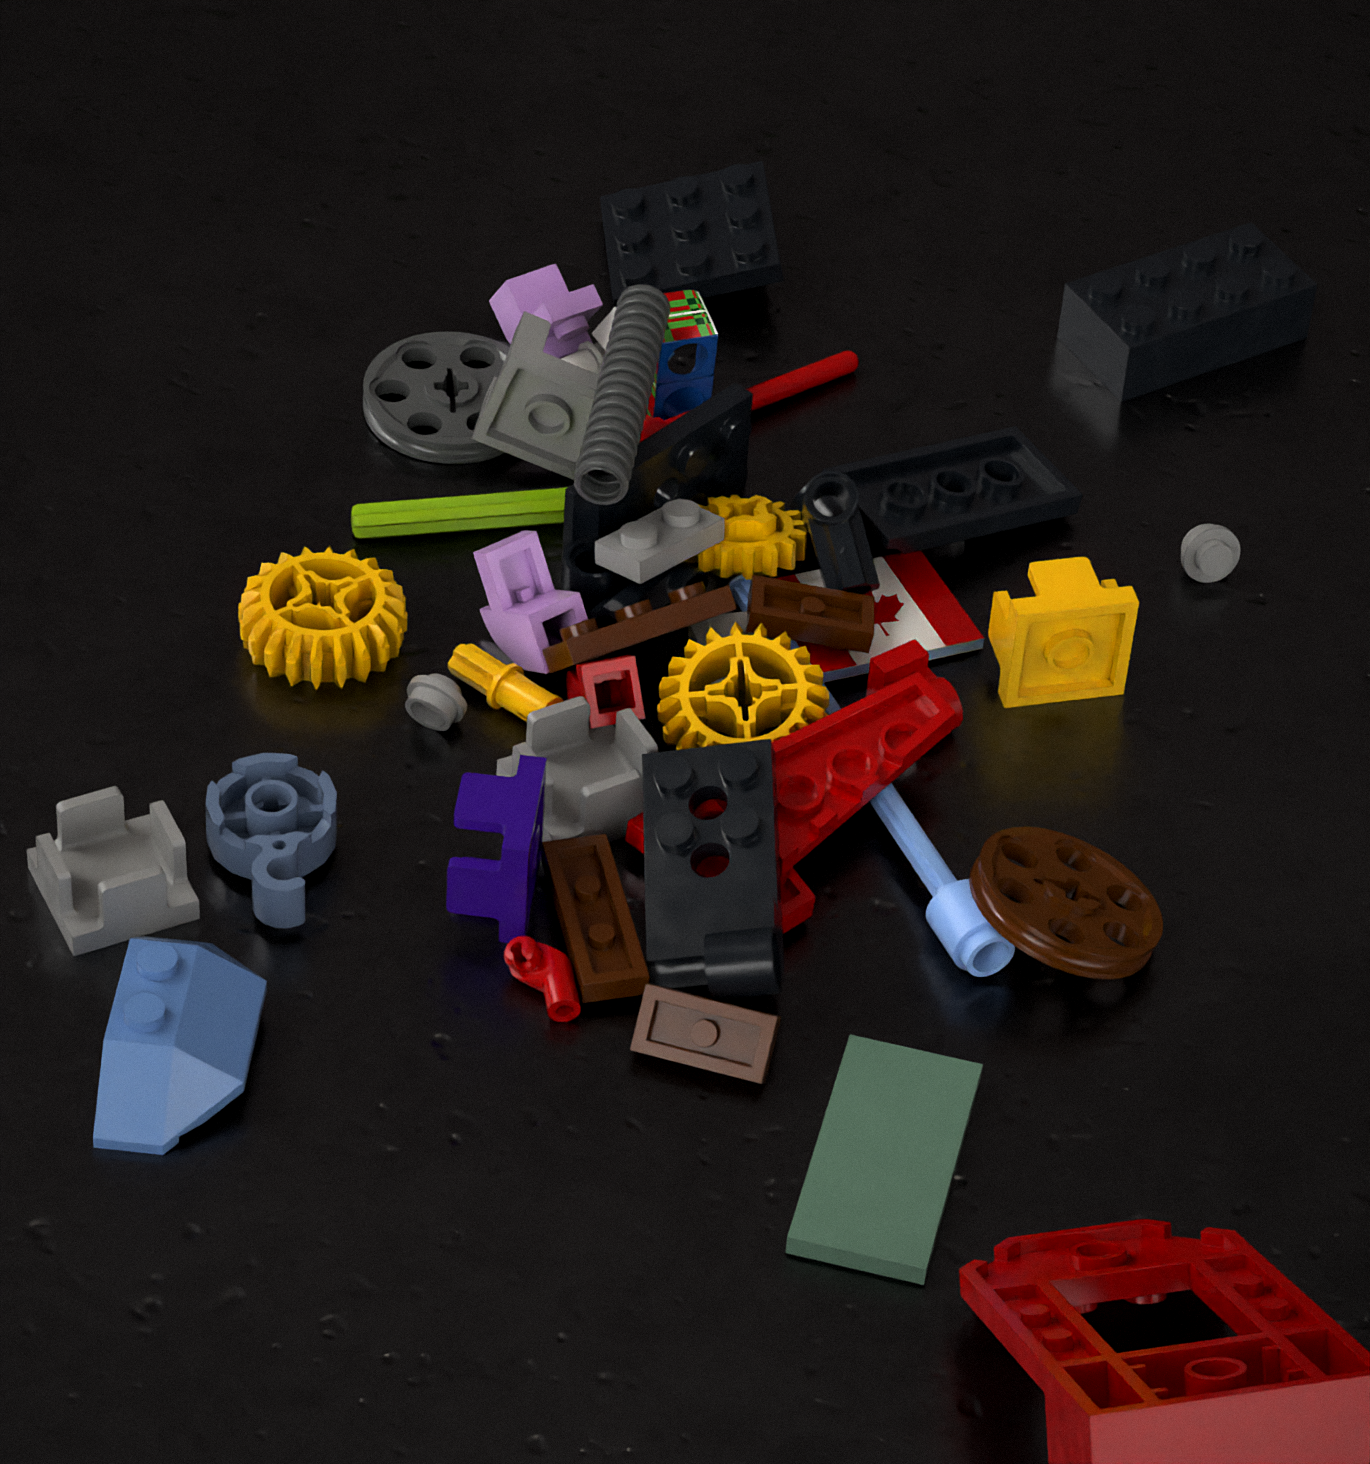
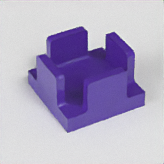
M520 755L517 774L513 777L466 772L461 778L454 810V826L459 829L500 833L504 836L500 861L474 857H452L449 859L446 909L454 914L497 919L499 922L498 942L509 943L515 937L527 935L541 862L547 758Z

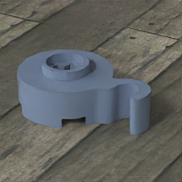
M260 753L239 758L232 762V772L220 779L217 784L211 781L208 785L205 803L207 844L214 859L233 874L252 880V909L256 918L274 928L299 926L306 920L305 880L302 877L323 865L336 847L337 791L326 772L322 770L320 776H318L311 770L299 767L297 756L283 753Z

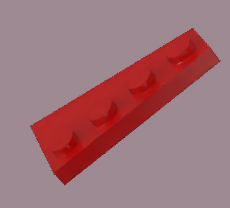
M919 671L772 742L776 759L780 876H783L954 729L956 711ZM714 799L723 810L726 809L727 803L725 801Z

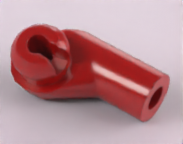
M521 935L512 939L504 950V961L509 966L512 976L518 981L544 993L547 1014L550 1019L556 1022H568L575 1019L581 1012L574 969L567 955L549 945L536 942L530 936Z

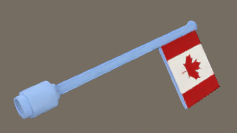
M916 551L908 554L901 552L873 558L880 587L866 594L875 597L874 636L869 653L853 650H833L824 645L791 640V650L806 645L807 651L810 653V665L820 664L824 674L822 686H825V682L869 673L870 658L914 639L929 653V660L983 649L985 638L923 552ZM819 569L774 578L824 587ZM740 574L731 580L729 587L735 604H738L743 612L747 611L751 580H746ZM830 692L829 707L825 711L828 715L841 709ZM890 783L869 802L933 896L926 909L928 924L960 969L966 970L976 977H985L1000 971L1012 959L1015 946L999 934L982 915L972 897L969 879L957 881L892 783Z

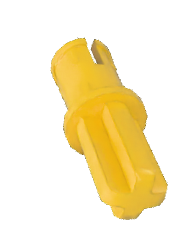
M459 644L453 650V656L448 662L450 673L487 696L486 701L490 707L496 710L503 707L526 723L527 716L532 711L563 701L558 695L552 694L525 677L523 668L518 664L511 663L505 665L474 644Z

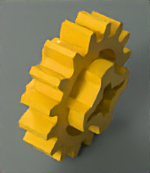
M731 495L730 498L725 496L710 497L707 499V506L698 504L700 508L725 518L724 540L685 560L688 563H698V568L702 571H711L720 578L727 579L734 575L742 574L746 580H752L753 575L775 577L777 576L778 567L792 571L795 569L796 561L805 560L808 531L802 520H800L801 512L799 510L785 511L784 502L772 503L766 497L754 495L751 498H740L738 495Z

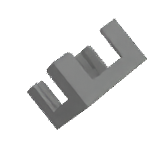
M524 311L513 335L499 376H494L485 395L471 439L574 480V473L577 469V461L580 457V449L583 445V437L586 433V425L589 421V413L592 409V401L600 370L596 374L544 353L543 350L551 324L545 319Z

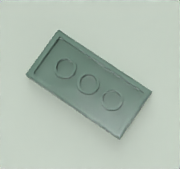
M850 1034L788 1232L785 1253L924 1285L980 1084L983 1064Z

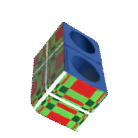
M695 290L663 293L670 303V315L667 320L664 340L662 341V349L654 375L648 408L646 409L647 414L653 418L660 417L666 420L692 410L712 397L718 332L701 294ZM686 344H697L695 366L690 373L677 374L668 368V359L677 348Z

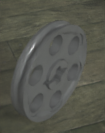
M448 331L419 334L390 345L372 360L364 376L363 412L367 424L373 433L392 449L409 457L427 462L469 464L505 454L501 450L471 439L473 431L470 428L476 426L488 388L494 376H499L510 347L484 336ZM471 360H480L490 364V366L475 369L464 365V363ZM412 361H424L432 366L425 369H414L405 364ZM447 381L452 383V397H455V413L450 412ZM395 393L404 396L406 399L398 402H388L380 399L379 396ZM417 426H430L437 429L438 432L431 435L416 434L411 429Z

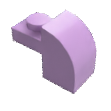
M556 263L506 280L489 300L509 344H511L524 311L549 321L551 327L543 352L559 359L577 352L579 344L586 341L592 342L587 332L590 328L588 321L603 305L594 284L569 292Z
M524 530L473 552L489 602L488 606L479 610L492 639L515 664H518L526 671L547 674L549 669L542 650L563 642L560 629L588 620L580 592L554 589L537 531Z

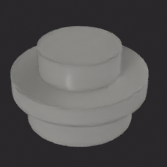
M1208 523L1198 525L1185 535L1181 544V564L1184 570L1192 579L1202 583H1211L1223 579L1232 572L1240 558L1238 539L1228 528L1221 525Z
M432 673L429 676L417 675L411 679L407 686L408 699L405 702V708L414 720L427 728L436 731H446L452 723L461 721L467 711V703L462 696L460 687L452 679L437 673Z

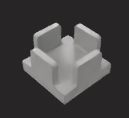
M583 696L532 711L527 716L526 742L514 745L512 755L497 760L496 776L513 777L517 774L520 755L547 758L543 842L606 834L608 842H612L625 837L628 820L643 812L642 754L658 752V747L631 708L616 712V727L608 725L589 729L590 705Z
M117 786L60 801L56 805L57 839L54 841L50 833L36 836V847L27 849L28 869L73 957L130 940V938L141 937L200 919L199 899L187 877L185 839L163 800L149 804L150 814L126 821L124 816V797Z

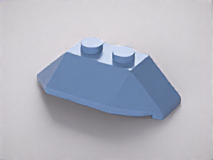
M149 936L130 938L103 1041L93 1148L164 1155L179 1143L181 1135L205 1123L242 1094L246 1085L267 992V981L212 943Z

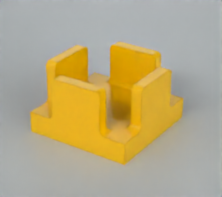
M1073 557L1037 561L1029 564L1028 578L1035 592V597L1010 599L1007 590L993 593L988 637L1000 665L998 694L1004 708L1124 695L1139 601L1132 586L1118 587L1115 579L1101 580L1100 585L1090 560L1087 557Z

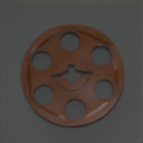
M1012 827L1004 829L987 839L980 851L979 857L971 868L969 885L972 897L978 909L991 926L1026 954L1064 972L1095 979H1118L1133 975L1146 965L1153 949L1157 946L1162 936V914L1147 887L1115 858L1076 837L1037 827ZM1007 858L1017 861L1018 863L1022 864L1024 867H1021V866H1018V865L1014 864L1013 862L1009 861ZM1063 863H1066V864L1070 865L1071 867L1075 868L1076 870H1073V869L1067 867V866L1064 865ZM1003 894H1007V895H1009V896H1011V897H1014V898H1015L1016 900H1018L1020 903H1016V902L1010 900L1009 898H1007V897H1006L1005 895H1003ZM1112 901H1115V902H1117V903H1120L1122 906H1124V907L1127 908L1128 910L1119 907L1118 905H1116V904L1113 903ZM1055 934L1065 937L1071 943L1058 938ZM1109 937L1119 940L1125 946L1117 944L1116 942L1112 941Z

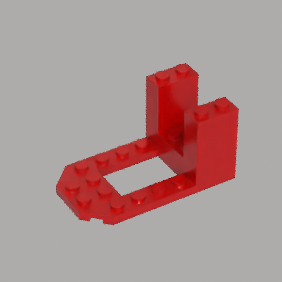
M1151 1219L1123 1221L1008 1237L994 1246L993 1262L987 1264V1261L973 1259L959 1268L960 1294L963 1300L1045 1394L1048 1464H1370V1352L1235 1230L1206 1227L1200 1231L1201 1239L1172 1236L1171 1222ZM1192 1290L1238 1336L1116 1353L1081 1314L1097 1309L1099 1302L1124 1299L1134 1304H1153L1165 1300L1167 1293Z

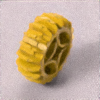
M330 545L325 552L312 553L304 546L300 556L293 557L281 552L277 564L261 563L259 574L248 577L247 586L244 589V593L241 594V602L238 605L240 637L243 640L244 648L248 649L252 656L253 664L265 665L269 677H278L286 674L291 687L302 680L312 682L316 690L322 682H334L342 689L346 679L349 678L366 683L370 671L385 672L387 662L391 658L398 657L399 648L404 640V632L407 631L408 613L406 612V598L403 595L402 586L394 581L393 571L379 569L376 558L358 560L355 549L345 554L334 553Z
M735 622L731 627L730 636L723 638L710 627L706 634L705 646L688 639L687 645L684 647L685 658L672 656L668 664L669 676L662 677V681L659 684V697L662 700L657 705L658 720L662 725H665L662 729L663 739L667 743V747L676 746V750L771 739L774 742L828 716L825 711L829 707V691L826 690V686H822L824 674L820 664L810 665V653L807 651L806 645L791 650V639L786 631L773 640L767 639V629L762 623L755 629L753 635H743V630ZM727 676V677H726L724 680H722L721 682L715 683V684H711L712 682H714V681H716V680H718V679H720V678H722V677ZM740 690L744 692L745 704L748 705V721L743 720L742 707H738ZM779 726L775 730L759 736L765 729ZM717 732H723V733L729 735L730 737L721 735V734H719V733H717Z

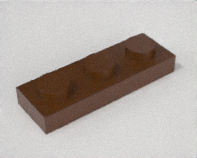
M703 581L668 593L671 605L653 610L648 599L614 611L617 620L615 624L599 629L596 619L591 618L560 629L563 642L542 650L549 672L551 674L575 664L601 657L735 610L737 607L730 587L727 585L707 592Z
M600 834L542 842L541 862L569 959L574 969L582 1003L643 995L645 985L649 983V973L607 835Z

